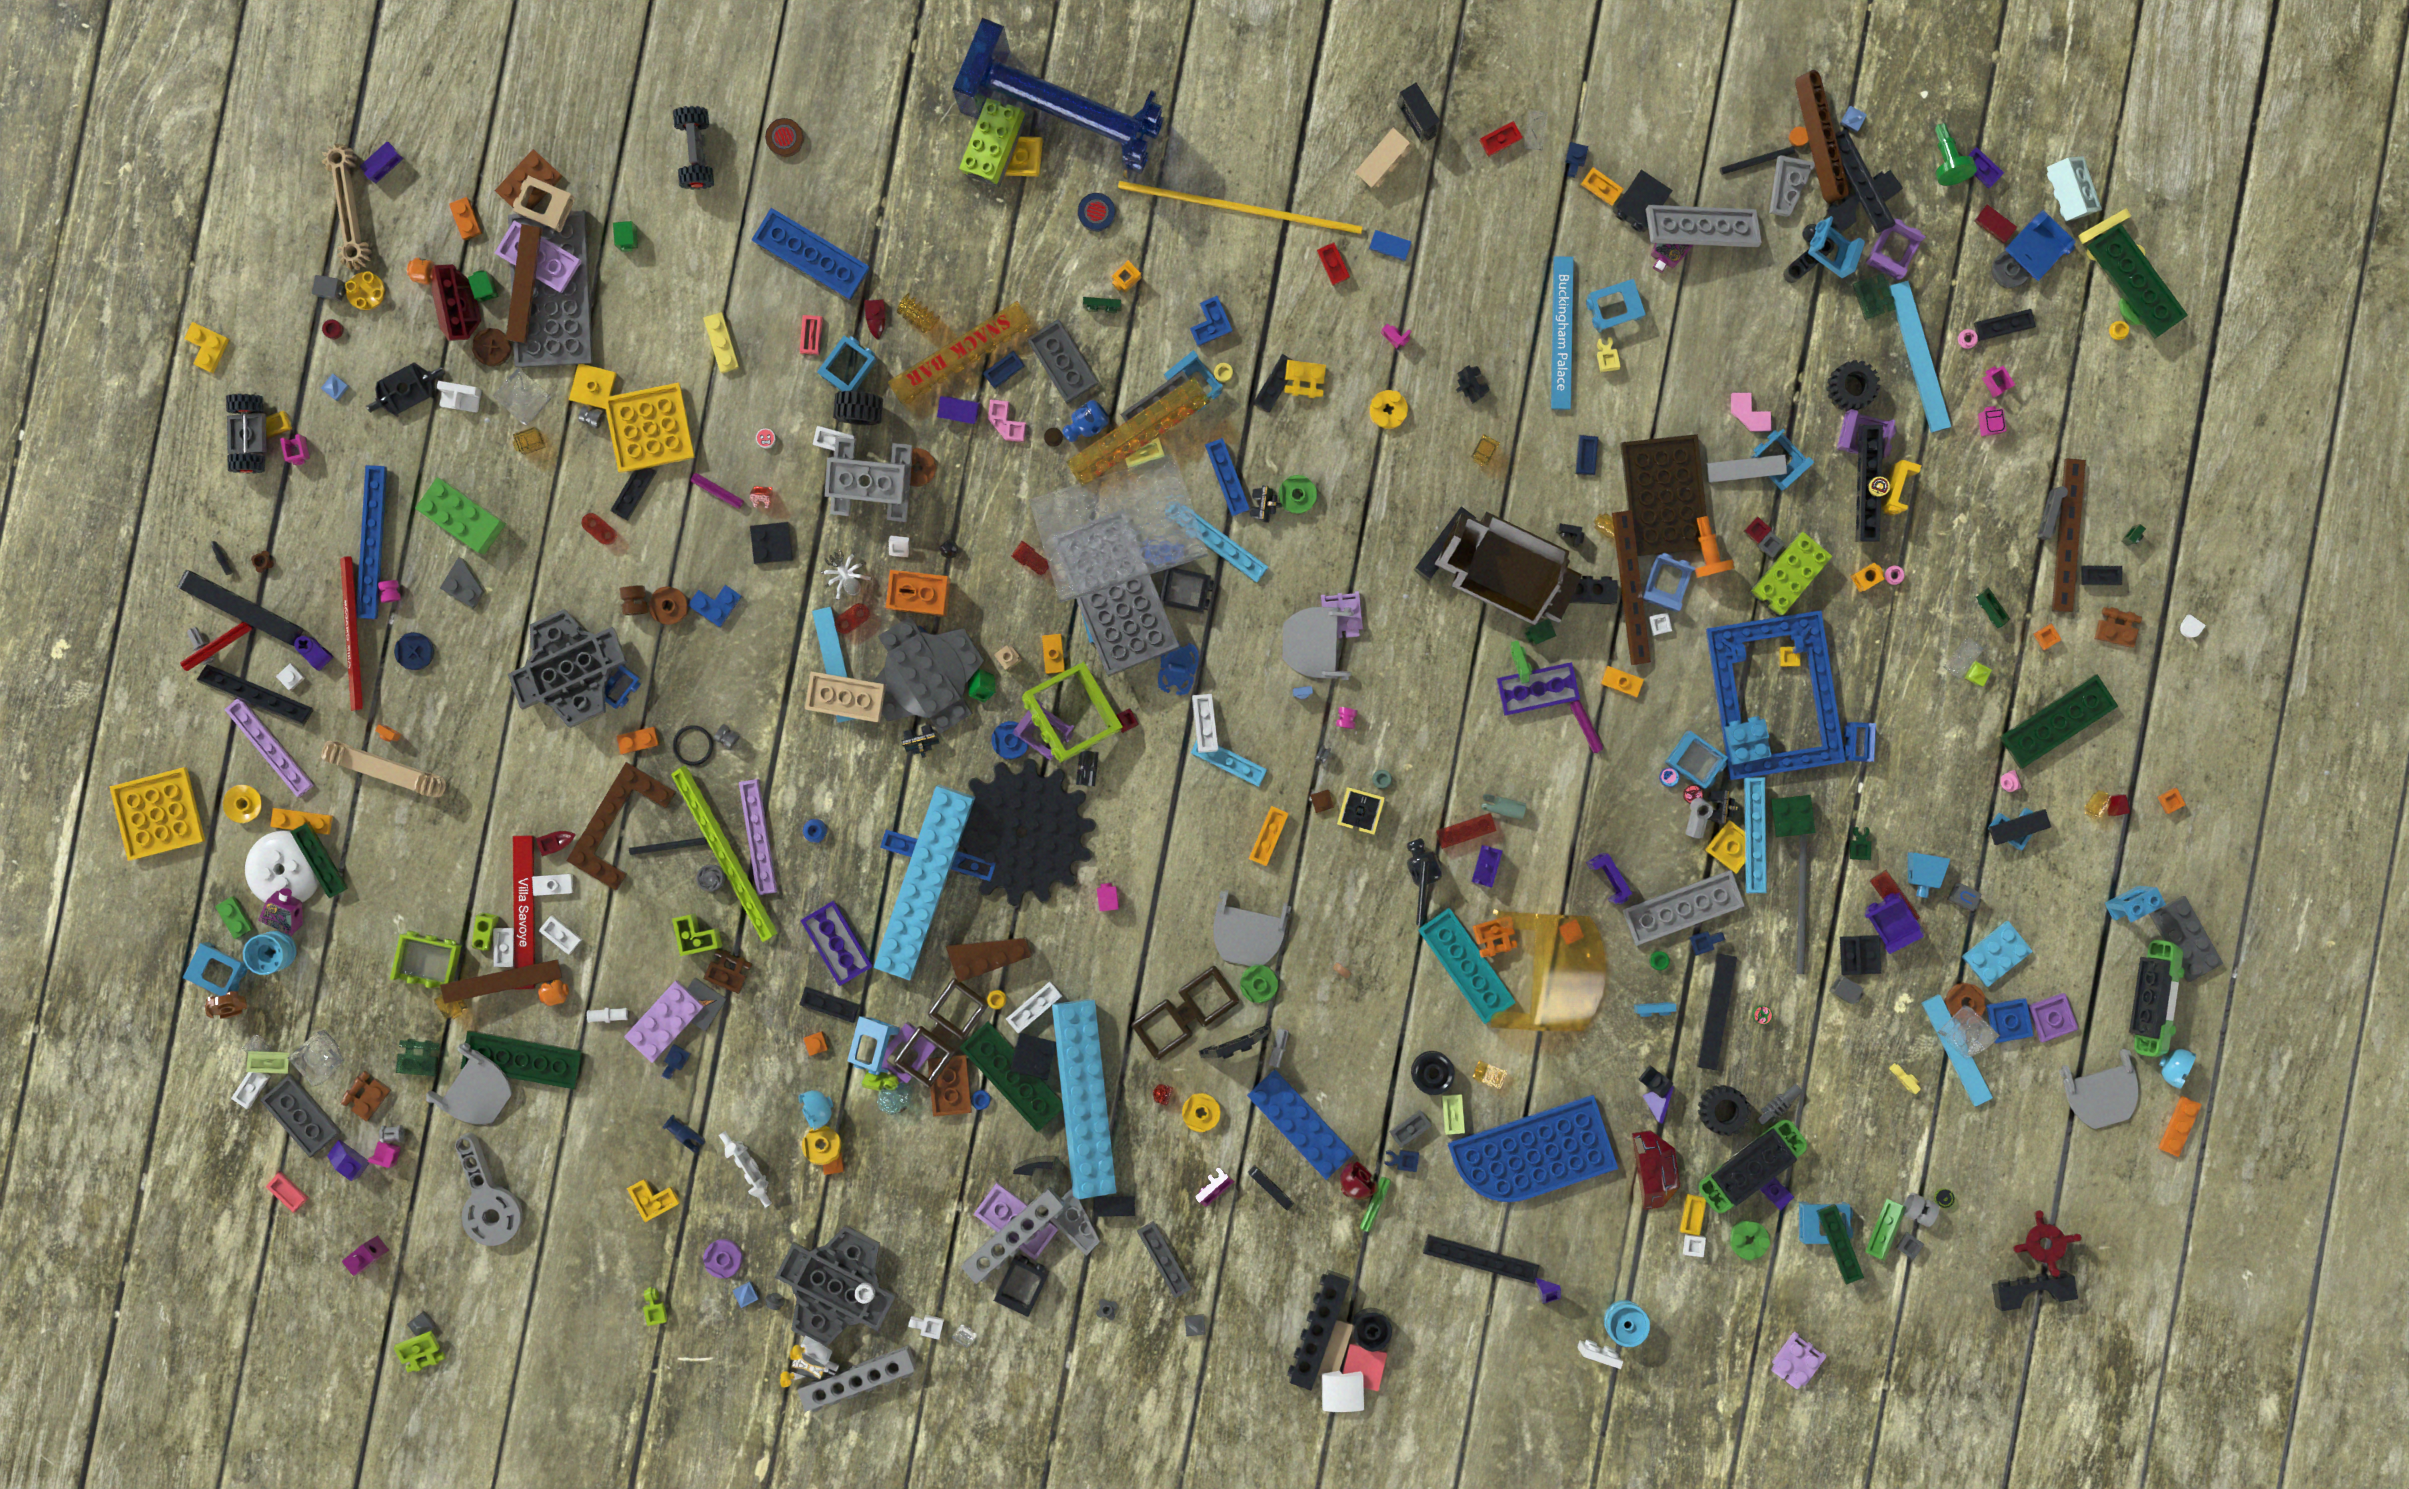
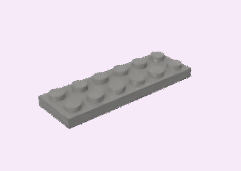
M1648 205L1646 208L1651 243L1759 247L1762 243L1756 209Z
M1731 870L1629 906L1622 909L1634 944L1637 946L1744 907V903Z

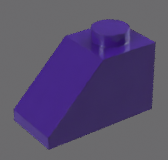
M341 1140L337 1141L327 1155L335 1170L350 1181L359 1178L370 1164L365 1157Z

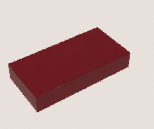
M1988 204L1984 206L1974 222L2002 243H2006L2017 229L2016 225Z

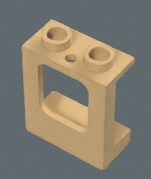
M528 176L521 185L519 198L517 197L514 201L513 211L518 216L527 217L550 227L553 231L561 233L576 198L566 191ZM534 187L552 195L545 214H539L525 208Z

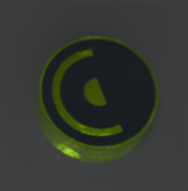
M1941 1188L1935 1192L1934 1201L1942 1208H1949L1954 1204L1955 1196L1952 1191Z

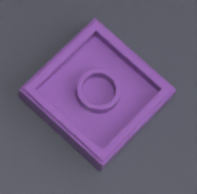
M2060 993L2028 1005V1010L2040 1042H2045L2078 1030L2065 993Z

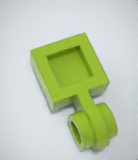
M868 1069L861 1083L863 1088L881 1091L883 1086L889 1090H894L899 1085V1078L886 1072H880V1075L871 1074L868 1072Z
M648 1287L647 1290H644V1298L650 1304L643 1307L647 1326L667 1322L668 1318L664 1302L656 1303V1300L659 1299L658 1289Z

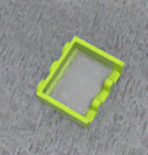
M407 931V933L400 934L390 980L401 979L410 984L419 983L424 984L428 988H441V984L454 981L462 945L456 944L457 941L452 939L437 940L438 937L434 935L419 936V932Z

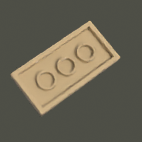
M811 671L805 709L880 722L886 684Z

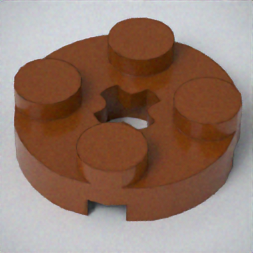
M914 448L912 451L910 486L921 487L934 479L937 466L935 459L928 451ZM918 461L920 463V466L922 467V470H918L917 473H915L914 468H912L913 464L916 465Z
M661 587L652 594L648 605L649 612L653 619L661 624L674 625L687 616L688 600L685 594L677 588ZM666 601L673 603L672 610L664 609Z
M1962 982L1954 985L1948 991L1944 1000L1950 1015L1960 1021H1974L1985 1011V995L1979 987L1973 984ZM1963 998H1964V999H1966V998H1969V999H1970V1000L1968 1001V1003L1970 1004L1968 1007L1965 1006V1005H1964V1006L1961 1005Z
M231 991L219 997H208L205 1005L206 1015L210 1018H214V1015H220V1019L238 1016L243 1013V1008L247 1009L246 998L240 996L237 991Z

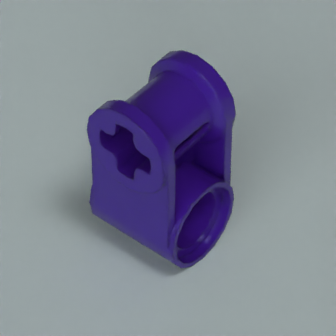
M300 636L295 640V649L318 671H321L334 658L326 648L312 637Z

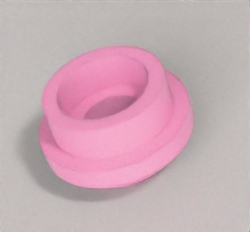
M1971 329L1963 330L1958 336V343L1963 348L1969 349L1977 344L1978 336ZM1965 336L1970 338V342L1965 341Z
M1891 566L1885 571V580L1891 585L1900 584L1904 579V571L1899 566ZM1892 572L1896 573V579L1891 577Z

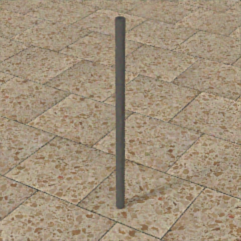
M1808 834L1800 835L1797 974L1805 973Z

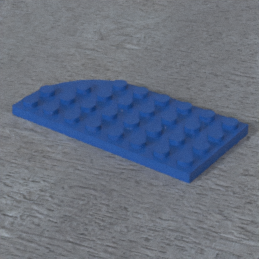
M1593 1094L1447 1143L1454 1165L1462 1179L1480 1195L1501 1202L1526 1200L1618 1169Z

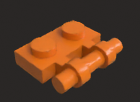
M1510 916L1472 926L1477 944L1485 943L1486 945L1485 949L1479 951L1481 957H1492L1496 953L1502 951L1506 953L1517 947L1516 940L1510 941L1508 937L1515 934ZM1500 938L1501 944L1494 946L1493 940Z

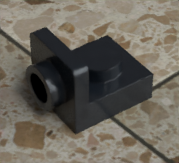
M1562 523L1557 525L1556 533H1560V537L1572 538L1574 536L1573 547L1577 548L1580 543L1583 544L1585 533L1582 532V527Z
M1651 1065L1647 1067L1639 1078L1641 1083L1660 1098H1663L1674 1084Z

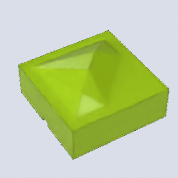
M1973 661L1965 679L1980 687H1984L1992 669L1977 661Z

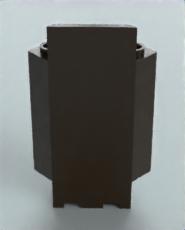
M1487 511L1481 521L1464 513H1461L1460 516L1457 515L1453 528L1443 545V550L1435 562V565L1455 574L1452 583L1453 587L1533 625H1536L1539 619L1543 620L1544 617L1560 623L1582 576L1581 573L1568 568L1570 563L1568 559L1569 550Z

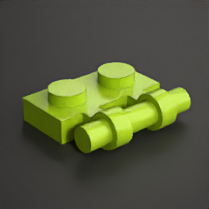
M432 1331L400 1342L394 1346V1350L401 1363L410 1362L409 1365H406L408 1373L420 1371L423 1367L430 1364L432 1366L436 1365L439 1361L445 1359L444 1352L434 1353L439 1350L440 1346ZM425 1355H426V1357H427V1358H424V1359H422V1360L418 1359V1358L423 1357V1356H425Z

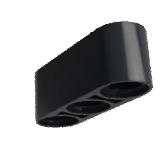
M1826 237L1824 243L1827 251L1818 250L1825 256L1829 255L1834 249V242ZM1809 249L1784 270L1783 275L1787 282L1795 283L1819 263L1818 260L1808 254ZM1805 256L1812 259V264L1806 262ZM1792 268L1797 270L1798 276L1791 274Z

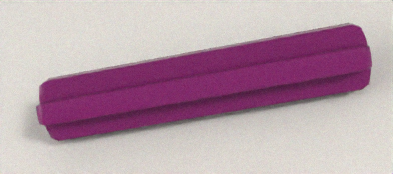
M695 473L691 478V482L737 509L742 507L744 501L698 473Z
M1580 700L1571 702L1570 707L1592 752L1598 753L1602 751L1603 746Z

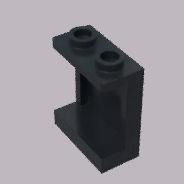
M1641 169L1613 210V213H1615L1619 220L1630 223L1634 230L1645 232L1648 229L1646 208L1648 205L1663 206L1673 190Z

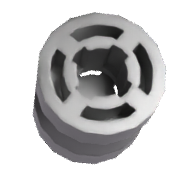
M585 404L580 410L578 421L583 424L589 423L591 427L598 429L604 420L605 413L599 409L593 410L591 406Z
M723 724L716 732L713 740L718 743L723 742L724 747L731 750L741 734L736 731H730L729 726Z

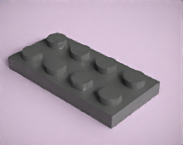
M2181 896L2149 914L2163 940L2173 942L2183 950L2181 967L2184 969V977L2187 982H2191L2224 964L2186 896Z

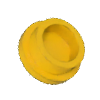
M2116 321L2110 325L2109 334L2115 340H2122L2128 336L2129 326L2123 321Z
M1000 990L990 992L987 997L988 1005L993 1009H1001L1007 1001L1005 993Z

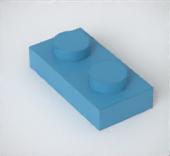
M1673 1002L1634 1004V1012L1640 1014V1017L1652 1016V1013L1667 1016L1671 1015V1012H1676V1004Z

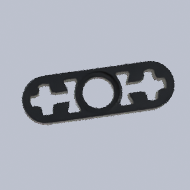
M1256 1165L1251 1167L1248 1174L1288 1211L1294 1205V1202Z

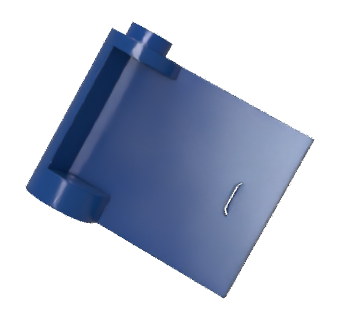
M2042 210L2026 225L2005 250L2039 281L2063 254L2069 255L2076 248L2074 245L2076 241L2051 216Z

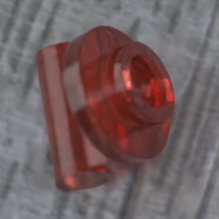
M1164 1084L1157 1085L1153 1090L1154 1101L1167 1106L1173 1087Z

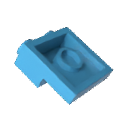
M1755 716L1748 718V722L1732 721L1729 722V726L1724 727L1732 765L1771 757L1765 719Z

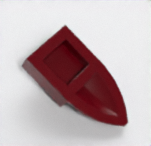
M884 299L864 300L865 318L871 334L876 339H879L884 331L886 322Z
M556 831L536 838L542 857L561 851L572 842L576 834L569 831Z

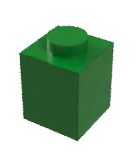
M632 221L613 222L614 245L622 252H631L633 249L638 248L636 225Z
M476 271L472 276L468 277L474 298L480 303L499 297L493 277L487 271Z

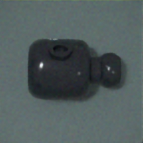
M1422 838L1407 843V849L1413 856L1407 860V867L1414 884L1418 887L1422 858L1429 859L1427 885L1440 880L1443 875L1440 861L1434 852L1425 851V842Z

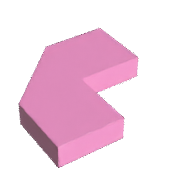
M1751 393L1731 394V413L1750 432L1771 431V411L1752 412Z
M990 400L988 419L1006 441L1024 442L1026 423L1008 421L1010 402Z

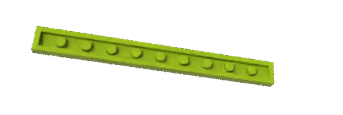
M686 765L680 767L671 774L673 780L760 939L764 942L778 934L775 925L767 915L765 907L761 904L755 889H753L747 874L743 871L737 856L732 851L729 841L721 831L719 823L715 820L691 772Z

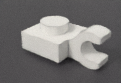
M925 1315L924 1320L911 1316L908 1327L921 1329L920 1335L939 1339L944 1319Z

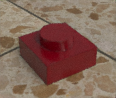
M1757 516L1743 532L1755 543L1759 544L1772 529Z
M1130 708L1116 715L1122 725V733L1139 725Z

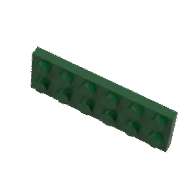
M2121 223L2086 246L2154 339L2188 316Z
M2095 674L2002 734L1999 738L2018 767L2023 769L2117 708L2118 704L2098 674Z
M989 1021L959 1047L1036 1132L1041 1130L1063 1109V1101L1042 1079L1010 1071L1015 1049Z
M471 1030L467 1031L465 1043L469 1044L472 1050H476L493 1061L507 1078L576 1089L582 1050ZM464 1055L460 1069H463L469 1061V1058Z

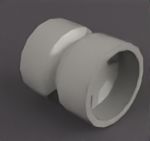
M1913 1192L1908 1195L1903 1204L1906 1207L1904 1216L1913 1220L1917 1219V1222L1927 1227H1930L1935 1222L1939 1213L1938 1204L1928 1199L1924 1200V1197Z

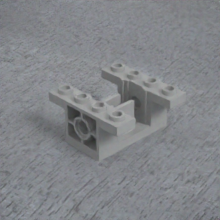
M836 437L834 457H827L825 497H831L830 514L850 516L852 499L888 503L887 520L907 522L913 445L893 443L890 463L855 460L856 439ZM866 475L870 478L869 485L863 484V476Z

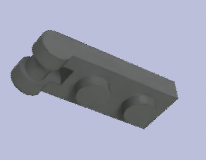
M2060 486L2050 491L2037 539L2047 540L2055 534L2056 526L2054 525L2056 518L2061 514L2060 504L2062 498L2068 494L2066 487Z

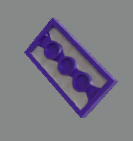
M1572 662L1533 670L1532 674H1530L1529 682L1523 684L1519 674L1496 678L1504 716L1580 700Z
M835 900L800 920L839 986L873 967Z

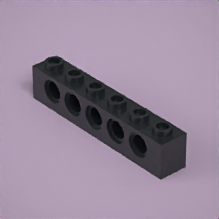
M1862 425L1858 428L1855 542H1880L1881 496H1874L1870 493L1869 483L1873 478L1882 477L1883 425Z
M1582 576L1578 583L1582 588L1581 594L1574 592L1570 603L1614 605L1617 603L1618 580H1612L1610 576H1602L1601 580L1593 579V576ZM1594 585H1598L1601 588L1600 595L1593 593L1592 587Z
M1328 1269L1326 1274H1322L1319 1285H1322L1321 1289L1315 1293L1313 1303H1315L1313 1311L1309 1310L1306 1321L1309 1322L1306 1329L1303 1328L1300 1335L1302 1343L1300 1347H1296L1293 1358H1296L1294 1365H1290L1287 1372L1289 1383L1312 1391L1350 1283L1348 1276ZM1330 1288L1336 1291L1332 1297L1325 1294ZM1322 1307H1327V1308H1329L1328 1314H1326V1315L1320 1314V1313H1319L1320 1308H1322ZM1320 1325L1323 1327V1330L1320 1333H1315L1312 1331L1313 1327ZM1313 1343L1317 1347L1314 1351H1308L1306 1346ZM1302 1362L1310 1364V1367L1306 1370L1301 1369L1299 1366Z

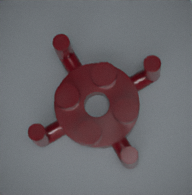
M2037 1210L2034 1212L2037 1225L2028 1232L2025 1243L2014 1245L2013 1251L2015 1253L2028 1251L2037 1261L2047 1263L2050 1274L2057 1277L2060 1271L2057 1269L2056 1261L2065 1254L2067 1243L2081 1241L2082 1237L2080 1234L2065 1236L2058 1227L2045 1224L2043 1219L2044 1213L2041 1210ZM2049 1238L2052 1246L2049 1249L2042 1248L2040 1245L2041 1239Z

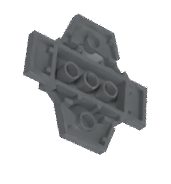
M566 609L530 624L532 656L530 660L527 659L524 667L508 674L519 707L524 710L542 702L553 707V710L569 728L606 713L605 683L610 673L613 672L612 669L628 663L615 628L610 627L594 635L591 632L584 631Z
M909 616L878 636L888 653L885 667L873 682L886 684L882 714L887 722L918 715L930 718L941 734L973 714L963 698L965 684L985 660L964 628L933 635L921 632L912 616Z
M847 1225L825 1246L809 1250L793 1242L775 1276L776 1279L792 1286L793 1294H795L797 1299L791 1330L803 1337L808 1336L825 1347L848 1325H856L861 1322L878 1331L896 1297V1294L880 1286L876 1274L880 1242ZM862 1283H869L875 1289L874 1298L866 1304L858 1302L855 1298V1290Z

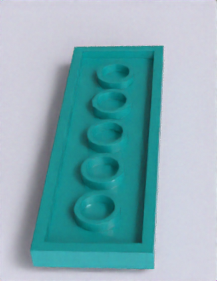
M1447 908L1417 929L1483 1024L1488 1023L1516 1003L1487 960L1480 956V950L1450 908Z

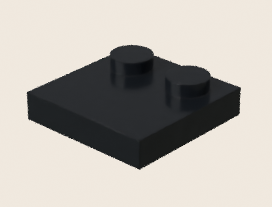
M789 522L750 526L755 565L793 561Z
M1018 1033L1010 1071L1048 1080L1056 1042Z

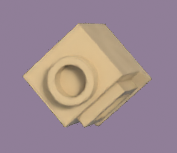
M1006 645L994 654L1006 671L1022 661L1012 645Z

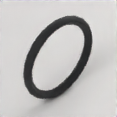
M690 725L680 729L673 740L675 756L686 765L695 766L704 763L710 757L713 750V741L707 730L697 725ZM690 729L703 732L709 741L707 754L704 758L695 762L683 759L677 751L679 736Z

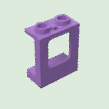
M1894 219L1895 226L1881 232L1865 263L1899 281L1905 276L1908 271L1906 269L1920 242L1926 236L1921 234L1920 230L1906 226L1902 220ZM1891 231L1910 240V244L1900 262L1887 257L1881 252Z
M1853 409L1845 412L1837 449L1858 454V446L1855 444L1858 426L1860 424L1883 425L1882 459L1889 456L1892 445H1890L1891 437H1894L1896 432L1895 420L1885 421L1858 414L1857 410Z
M1037 699L1036 701L1049 723L1063 733L1060 742L1062 744L1064 741L1068 743L1074 735L1072 732L1074 726H1068L1043 708V703ZM1028 711L1014 729L1013 734L1051 760L1053 757L1051 750L1032 737V733L1037 726L1032 721L1031 712Z
M909 1021L905 1023L899 1034L887 1046L882 1067L892 1071L901 1083H908L912 1076L900 1071L887 1059L899 1043H907L917 1029ZM922 1035L913 1046V1049L918 1053V1058L911 1065L915 1070L921 1067L937 1047Z

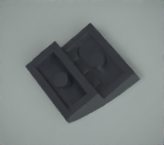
M1880 935L1840 937L1841 975L1881 974Z
M1038 1156L1021 1161L1016 1164L1013 1174L1033 1176L1035 1168L1053 1170L1056 1156Z

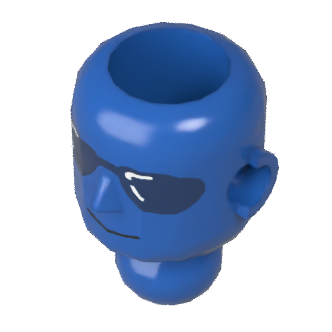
M1090 400L1072 413L1071 419L1073 423L1064 426L1062 432L1069 442H1075L1081 434L1084 437H1092L1100 433L1108 425L1109 417L1097 401Z

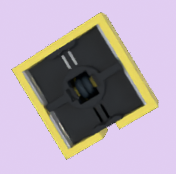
M1347 787L1336 824L1352 829L1353 826L1359 827V831L1374 835L1385 798Z

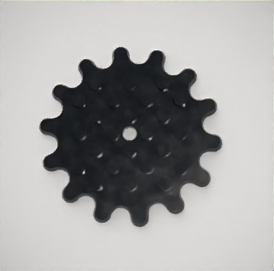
M1034 759L1025 760L1022 770L1016 774L1011 773L1004 762H997L993 768L995 777L992 782L984 783L976 777L971 778L968 782V787L972 791L975 800L959 846L963 847L968 855L984 859L986 863H996L991 880L982 879L979 886L981 895L988 896L994 889L1003 888L1007 892L1008 904L1017 906L1021 902L1023 893L1032 891L1038 901L1046 903L1051 898L1050 885L1053 882L1059 881L1066 887L1075 885L1076 877L1071 871V865L1074 861L1087 862L1092 858V851L1082 845L1081 837L1085 833L1092 832L1096 827V823L1093 819L1082 818L1078 814V807L1085 802L1086 794L1082 790H1076L1072 793H1067L1063 790L1062 783L1065 779V772L1062 769H1055L1048 777H1042L1037 772V763ZM1019 827L1027 829V835L1024 838L1017 836L1016 831ZM965 858L958 866V868L968 871H977L987 877L991 865ZM972 863L978 864L977 870L971 869Z

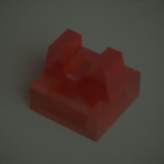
M753 486L750 492V501H752L754 508H758L759 501L765 503V508L770 507L773 487Z

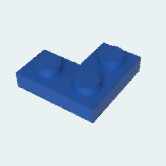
M1218 296L1200 303L1207 321L1190 328L1197 347L1233 332Z
M727 585L722 588L715 600L701 590H698L688 606L718 627H721L742 595Z

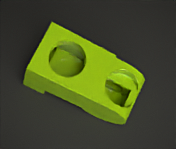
M484 912L476 915L472 948L490 951L493 944V928L498 923V915Z

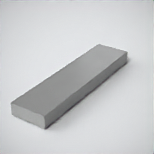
M1785 455L1707 463L1708 483L1787 474Z

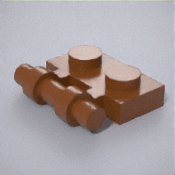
M2103 607L2101 613L2108 616L2107 621H2098L2094 639L2134 648L2139 629L2132 628V623L2140 624L2142 616H2138L2130 611L2127 613L2122 612L2114 607ZM2116 618L2123 619L2124 624H2116Z
M363 1071L360 1076L356 1077L351 1089L344 1093V1098L340 1103L346 1107L351 1101L355 1103L351 1111L367 1122L391 1092V1089L377 1078L369 1083L367 1079L370 1074ZM362 1087L365 1089V1092L359 1097L356 1094Z

